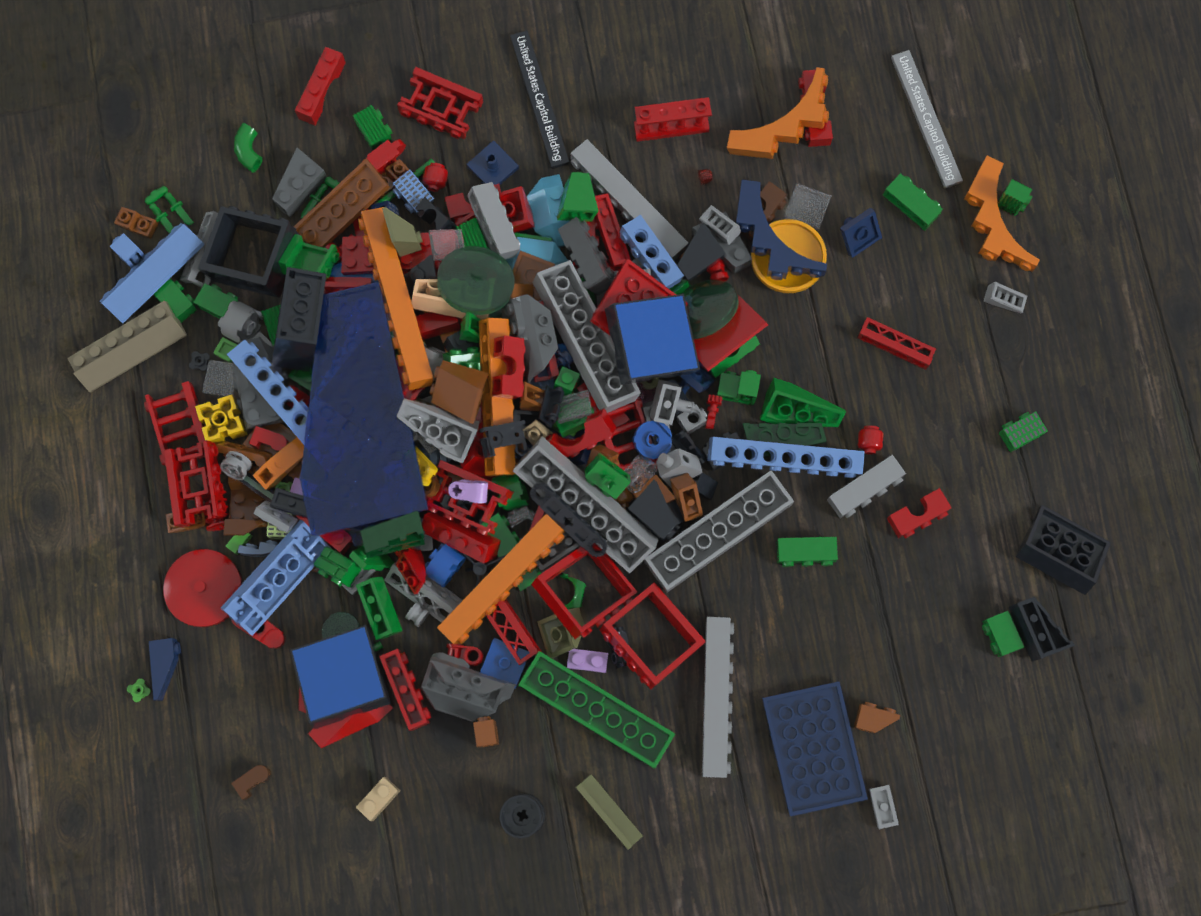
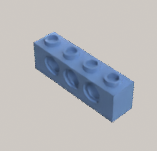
M641 215L622 226L619 232L620 238L625 244L629 245L633 257L638 258L641 262L642 269H650L651 276L668 289L681 282L684 277L683 273ZM635 237L642 238L643 242L636 241ZM646 252H651L654 255V257H648L646 255ZM657 267L663 268L665 273L658 272Z

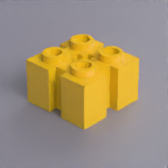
M232 394L217 399L219 404L216 405L207 402L195 406L199 421L206 425L202 427L205 441L208 440L217 445L224 442L225 437L228 436L236 439L248 435L245 430L244 421L237 416L241 414V411L238 409L237 399Z

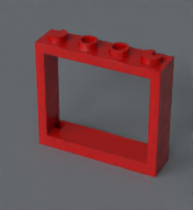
M592 544L593 549L597 551L602 550L597 544ZM579 547L537 576L531 584L575 640L580 636L584 638L593 631L591 628L595 625L597 628L607 621L605 619L607 616L613 617L620 611L619 608L622 605L625 607L633 600L632 597L637 593L606 552L601 557L591 556L584 547ZM588 554L622 598L581 627L547 582Z
M655 582L605 622L599 629L604 636L603 639L612 644L615 653L625 659L628 668L636 672L640 677L641 683H645L650 690L706 642ZM646 597L654 603L691 646L657 676L651 672L612 626Z

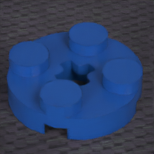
M647 421L638 426L632 441L636 451L642 457L650 460L657 459L660 454H667L670 451L672 433L664 423ZM649 436L657 437L655 440L657 442L656 445L649 443Z

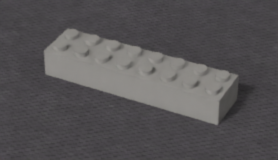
M571 260L538 272L532 283L544 306L550 310L552 321L572 356L598 409L605 408L608 413L636 401L641 394L637 384H620L615 360V347L611 336L590 322L596 307Z
M543 436L515 465L513 472L531 488L539 482L547 484L607 542L606 553L627 572L631 573L656 549L658 538L611 496L607 497L603 494L601 488L588 483L585 479V473ZM536 490V492L542 497L546 495L544 490ZM567 518L572 523L573 518ZM595 543L602 549L601 544Z
M771 470L647 556L644 562L667 593L789 508L794 503V500Z

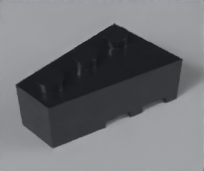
M1035 597L1009 607L1032 662L1075 646L1063 634L1061 627L1053 622L1050 614Z

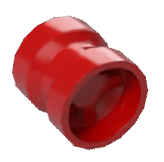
M723 260L718 261L707 269V272L711 275V284H719L729 279L728 273L724 270L725 264Z

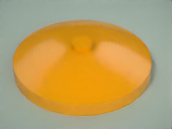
M793 219L778 220L769 224L776 236L790 249L811 260L826 263L827 253L824 241L819 233L810 225ZM751 252V264L756 276L765 286L781 293L801 292L811 287L819 279L810 277L808 274L792 275L791 272L787 273L786 279H771V277L767 276L769 255L758 256Z

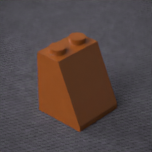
M443 360L441 366H436L434 378H437L436 384L432 383L430 395H433L431 403L474 424L481 405L488 373Z

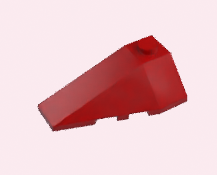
M522 186L503 191L499 194L501 204L505 206L507 218L513 225V232L535 227L532 210ZM474 211L455 224L459 226L466 223V221L476 218Z
M389 704L365 713H357L339 722L318 729L313 728L308 734L320 748H324L379 722L393 707Z

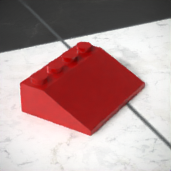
M732 291L725 293L718 301L709 305L705 311L690 321L699 365L705 370L710 371L768 326L767 322Z

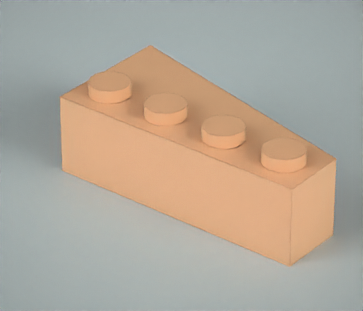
M416 279L411 303L413 309L464 318L467 312H471L483 320L488 318L495 279H488V281H479V279H471V281H459V279H452L451 281Z

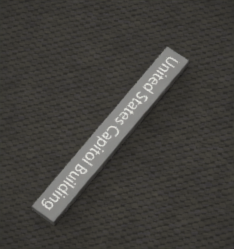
M910 51L892 55V62L944 189L962 183V177Z

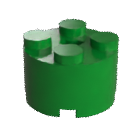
M517 474L495 476L492 478L493 483L514 492L511 499L508 498L506 506L498 503L503 511L508 512L529 505L527 501L529 496L525 482L522 479L520 480Z

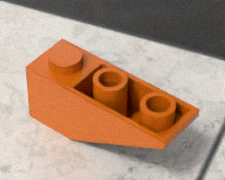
M296 437L265 462L253 474V477L265 490L274 488L310 451Z

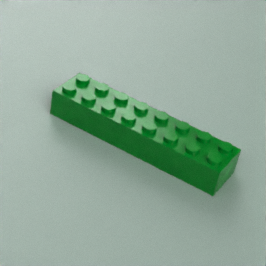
M540 651L519 683L521 688L653 769L656 768L675 736V733Z

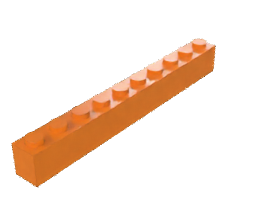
M384 207L361 211V219H358L360 231L363 230L365 234L363 242L364 246L369 248L368 260L374 266V269H372L374 280H378L379 286H377L378 295L380 298L383 297L384 315L388 314L387 326L389 332H393V348L397 349L399 353L397 355L398 365L403 367V383L408 385L409 390L432 386L433 375L397 251L391 241L382 210Z

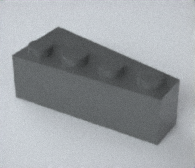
M575 217L560 227L558 231L566 248L573 252L570 254V257L580 267L577 271L579 276L585 280L583 282L585 288L599 296L608 290L616 274L611 267L608 268L606 264L607 258L602 251L599 252L597 248L599 244L596 238L588 232L590 227L587 222Z

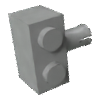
M658 380L649 417L655 422L672 425L676 410L692 414L693 409L690 407L694 408V402L679 399L682 388L677 383Z

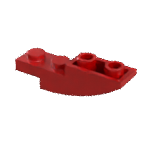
M408 548L396 551L395 554L399 558L396 563L398 570L414 595L418 594L426 578L425 563L421 549L417 551Z

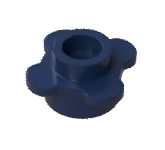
M557 350L556 362L558 365L571 369L569 365L573 363L572 356L566 350L562 352Z

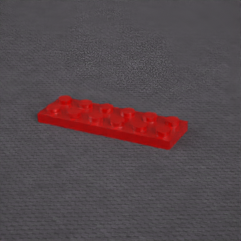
M454 231L421 233L423 242L420 245L422 250L401 257L397 252L402 272H409L429 255H434L436 270H442L446 266H455L456 234ZM363 236L342 237L341 273L343 275L373 274L372 269H374V266L369 263V248L364 246Z

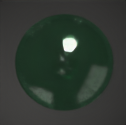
M467 246L458 248L450 252L441 261L438 268L437 287L442 298L450 306L463 313L471 312L473 315H486L496 312L508 303L514 290L515 278L509 263L498 253L484 247Z
M703 281L688 287L682 293L684 294L685 301L688 303L686 307L693 339L703 338L717 332L733 318L738 309V295L732 285L725 281Z

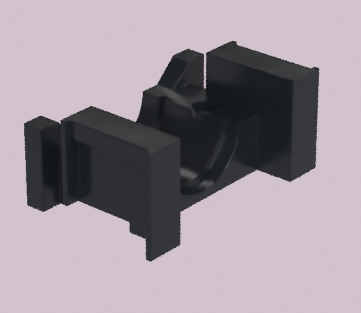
M426 197L415 207L419 211L417 214L430 225L433 221L436 223V230L438 232L454 231L455 234H458L456 230L457 225Z
M525 420L479 429L480 433H486V438L479 439L482 446L483 459L496 456L495 448L509 445H517L518 452L530 450L531 448L527 449L524 435L526 430L522 431L521 428L525 424Z

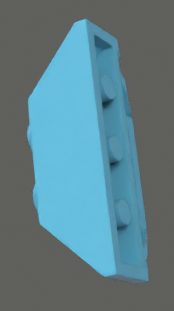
M558 174L541 178L527 195V199L532 210L535 233L539 236L552 238V242H555L560 248L564 247L565 244L558 229L569 221L557 220L564 190L560 175Z
M517 237L520 242V250L556 265L568 261L555 242ZM519 252L516 257L496 262L494 272L511 274Z

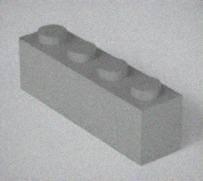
M493 182L471 187L467 197L494 261L498 262L516 257L520 250V242L515 237L513 225L507 218L505 206L501 204L499 192L494 187Z
M891 455L829 496L827 501L840 519L844 516L849 518L856 513L855 509L860 505L862 508L872 502V497L875 495L880 497L888 491L886 488L890 485L895 487L903 481L902 477L906 473L895 457Z

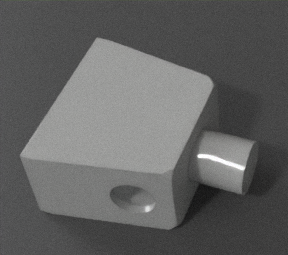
M676 449L668 454L662 453L656 461L660 477L671 488L670 479L685 473L694 478L703 473L699 457L681 449Z

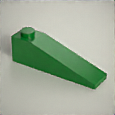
M773 378L766 392L760 420L772 424L822 423L823 427H838L846 410L790 382Z

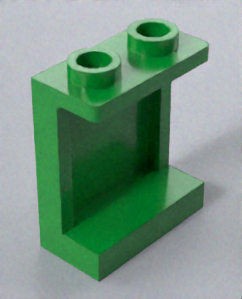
M294 234L278 263L284 275H286L287 267L325 273L327 279L331 275L333 266L339 261V253L334 244H331L330 248L327 249L304 243L301 235Z

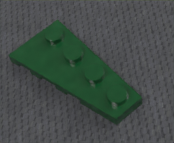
M822 423L742 424L746 440L815 446L827 442ZM765 451L763 454V458L771 456L768 451Z

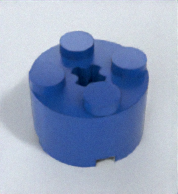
M442 543L430 555V563L427 562L425 564L426 575L444 588L452 580V576L459 571L466 557L458 550Z

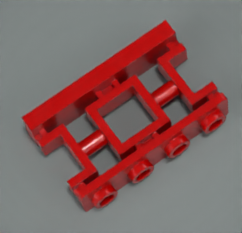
M415 67L410 84L416 87L410 100L401 97L400 102L397 104L399 113L406 118H415L417 122L423 125L429 124L437 131L448 132L456 139H465L466 133L469 131V125L464 123L463 120L468 110L477 113L478 108H481L483 104L482 94ZM424 85L432 88L428 96L421 93ZM435 96L449 101L444 114L430 109ZM457 99L465 102L462 110L454 107ZM417 100L424 102L422 111L414 108ZM450 114L458 116L455 122L456 125L447 122Z
M206 440L203 443H198L199 453L186 455L185 449L180 447L175 450H164L174 526L184 528L190 526V524L193 525L195 524L194 515L207 512L208 519L212 520L226 517V504L223 501L222 495L224 488L220 481L221 468L217 460L218 448L214 442ZM205 458L207 467L198 468L197 460ZM190 462L191 470L183 472L182 463ZM202 474L204 490L191 493L189 477ZM211 495L212 505L204 506L203 497ZM195 499L196 508L188 509L187 500Z
M440 460L437 466L440 469L436 475L444 479L436 496L427 497L426 500L423 499L422 503L427 505L426 509L436 514L438 510L444 512L443 517L452 521L454 518L461 520L459 524L470 528L473 525L477 527L476 531L487 536L488 533L494 535L496 532L494 529L498 525L490 520L497 503L506 506L508 498L511 499L514 492ZM447 472L466 480L488 482V490L501 495L500 498L492 495L489 504L473 503L469 511L457 506L459 499L452 497L447 506L454 508L453 512L433 504L434 500L442 503L445 494L450 496L448 489L452 478L446 475ZM478 509L485 511L481 521L488 523V526L485 527L467 519V515L475 518Z

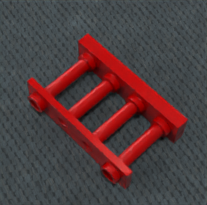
M709 97L635 107L636 122H634L636 141L709 132L708 117L712 116Z
M189 381L181 383L183 390L180 393L154 401L149 394L145 395L146 402H144L147 413L150 412L162 453L160 460L163 466H166L164 450L168 449L167 443L191 435L198 437V443L205 441L202 427H205V425L199 421L195 408L199 403L194 386ZM180 400H187L188 407L186 410L159 418L156 408ZM187 417L192 418L194 425H191V428L164 436L162 425ZM198 443L195 446L186 448V455L198 453Z
M640 397L630 404L608 412L609 416H613L633 409L636 418L635 421L617 426L613 436L638 428V426L645 422L641 410L643 405ZM598 407L593 408L594 413L599 411ZM649 436V443L652 444L651 437ZM611 439L605 442L603 440L600 441L601 445L619 454L635 449L633 441L618 447L616 445L613 446ZM642 458L625 465L619 463L618 465L625 472L651 464L653 469L658 468L657 459L650 460L647 458Z

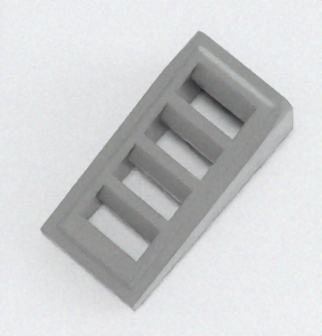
M712 205L699 218L702 223H705L713 233L728 245L741 233L738 224ZM715 214L716 216L709 222L708 219ZM719 219H721V221L715 226L714 224H715ZM726 224L727 226L721 231L720 229Z
M993 282L987 287L984 302L1021 314L1025 307L1027 295ZM1016 298H1019L1017 306L1014 305Z

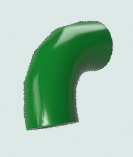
M242 123L234 138V151L238 161L246 169L254 173L259 169L263 160L253 149V141L258 133L249 125Z

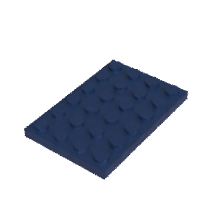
M840 681L762 698L789 817L868 800Z

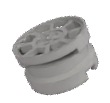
M229 451L225 460L220 465L221 470L235 480H243L247 475V471L252 467L251 461L245 455L236 451Z

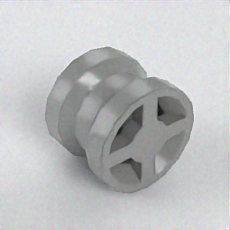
M416 602L405 618L412 620L419 627L429 615V611L427 609L423 610L420 604Z

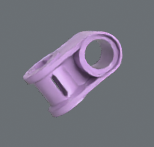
M463 479L451 483L448 491L454 499L473 503H486L488 482Z

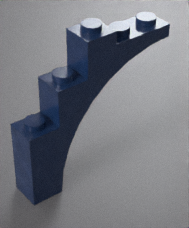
M742 180L736 224L739 225L741 232L753 231L752 253L758 256L769 255L767 276L774 280H782V278L786 279L788 272H791L792 275L808 274L813 278L824 277L827 263L814 261L799 255L786 246L768 224L760 198L761 182Z

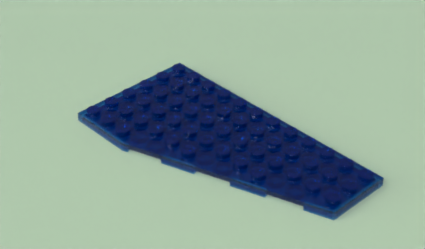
M376 282L324 294L314 354L309 411L307 412L304 453L300 473V483L312 537L404 516L415 511L429 510L412 429L397 417L405 397L380 283Z

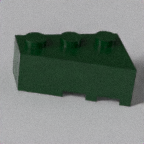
M418 511L375 526H367L364 530L360 531L367 558L425 545L424 532Z

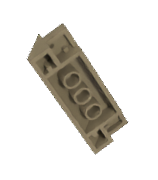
M164 300L68 357V360L74 370L73 374L89 392H92L187 336V333L179 319L175 317L168 302Z

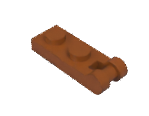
M228 441L217 444L218 452L223 453V456L226 457L229 451H236L245 455L250 461H255L256 465L260 467L273 457L271 452Z

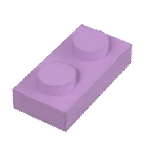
M573 649L569 651L567 668L606 673L608 653Z

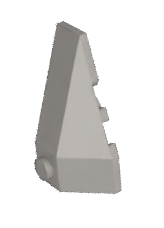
M405 398L397 414V417L413 431H417L429 444H433L440 450L441 454L460 463L464 462L479 426V421L477 420L472 424L444 409Z

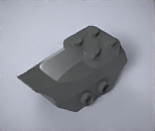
M527 294L510 299L502 308L503 319H509L511 329L509 336L524 338L525 371L523 373V382L530 384L531 380L545 369L557 351L558 345L550 310Z
M260 337L246 340L248 344L253 342L259 349L257 354L260 358L265 356L272 364L274 347L268 345ZM249 358L247 360V366H253L256 363V358ZM233 362L236 377L233 383L235 391L239 393L237 405L238 409L242 410L245 430L253 429L256 426L263 427L284 422ZM270 366L269 368L273 373L278 371L283 377L282 383L287 388L286 382L289 381L287 370H284L283 367ZM267 372L261 373L259 380H267L269 374ZM274 387L271 394L274 396L279 395L281 388ZM284 405L285 410H291L290 407Z
M439 652L431 656L421 690L435 710L473 722L478 720L477 718L495 713L502 702L511 698L516 684L469 669V664L465 660Z

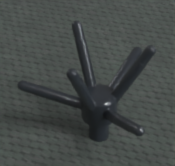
M460 552L474 565L473 567L466 568L465 571H474L477 575L476 586L481 582V575L484 573L489 574L492 571L487 568L500 562L505 557L502 556L483 564Z

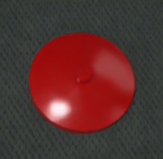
M209 549L194 550L178 558L168 570L163 586L164 599L170 612L183 623L195 627L214 626L229 617L221 607L242 585V578L234 562L222 553Z

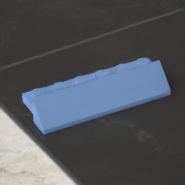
M180 223L171 230V233L166 238L160 240L157 246L151 252H148L138 265L133 266L130 272L124 278H121L112 290L106 292L100 302L117 319L124 323L205 244L185 224Z
M300 520L224 603L221 609L235 623L253 636L313 569L314 562L321 556L323 549L330 546L304 521Z

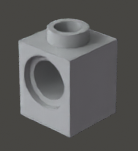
M697 404L694 405V408L691 407L693 409L692 414L683 412L677 416L676 421L685 432H688V435L704 426L707 422L706 412L702 407L699 409ZM694 415L698 418V422L691 423L688 417Z

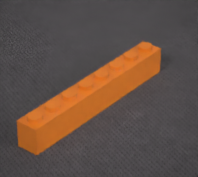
M486 318L479 321L481 371L488 373L482 397L483 428L513 422L514 404L512 399L492 397L493 377L505 375L507 370L503 360L493 358L494 338L503 335L509 336L511 331L509 319ZM516 445L495 448L496 456L485 458V476L515 475L513 469L516 465Z
M545 514L437 628L453 644L464 643L469 637L468 633L472 629L476 630L483 623L482 618L486 614L488 616L492 614L497 608L495 605L500 600L504 601L510 595L509 590L513 586L517 587L524 580L522 577L527 572L531 573L537 567L536 562L540 558L544 559L551 552L550 548L554 544H559L565 536L563 534L566 531L548 514Z

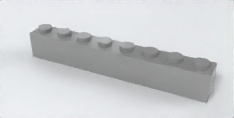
M588 139L571 152V164L577 170L580 169L583 173H589L591 182L596 185V190L601 195L608 193L613 208H618L626 221H631L641 215L673 261L685 252L689 243Z
M706 618L702 777L727 778V774L731 773V762H727V754H731V742H728V734L732 732V722H728V714H732V702H729V694H732L733 682H729V674H733V662H730V654H733L734 643L730 642V634H734V623H730L731 618Z

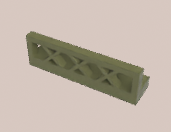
M592 775L588 776L576 787L628 850L643 837Z

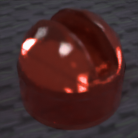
M702 169L698 171L699 180L702 185L712 181L713 173L711 170Z

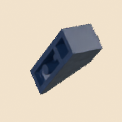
M174 638L149 641L153 700L163 701L179 660L178 654L181 653V646Z

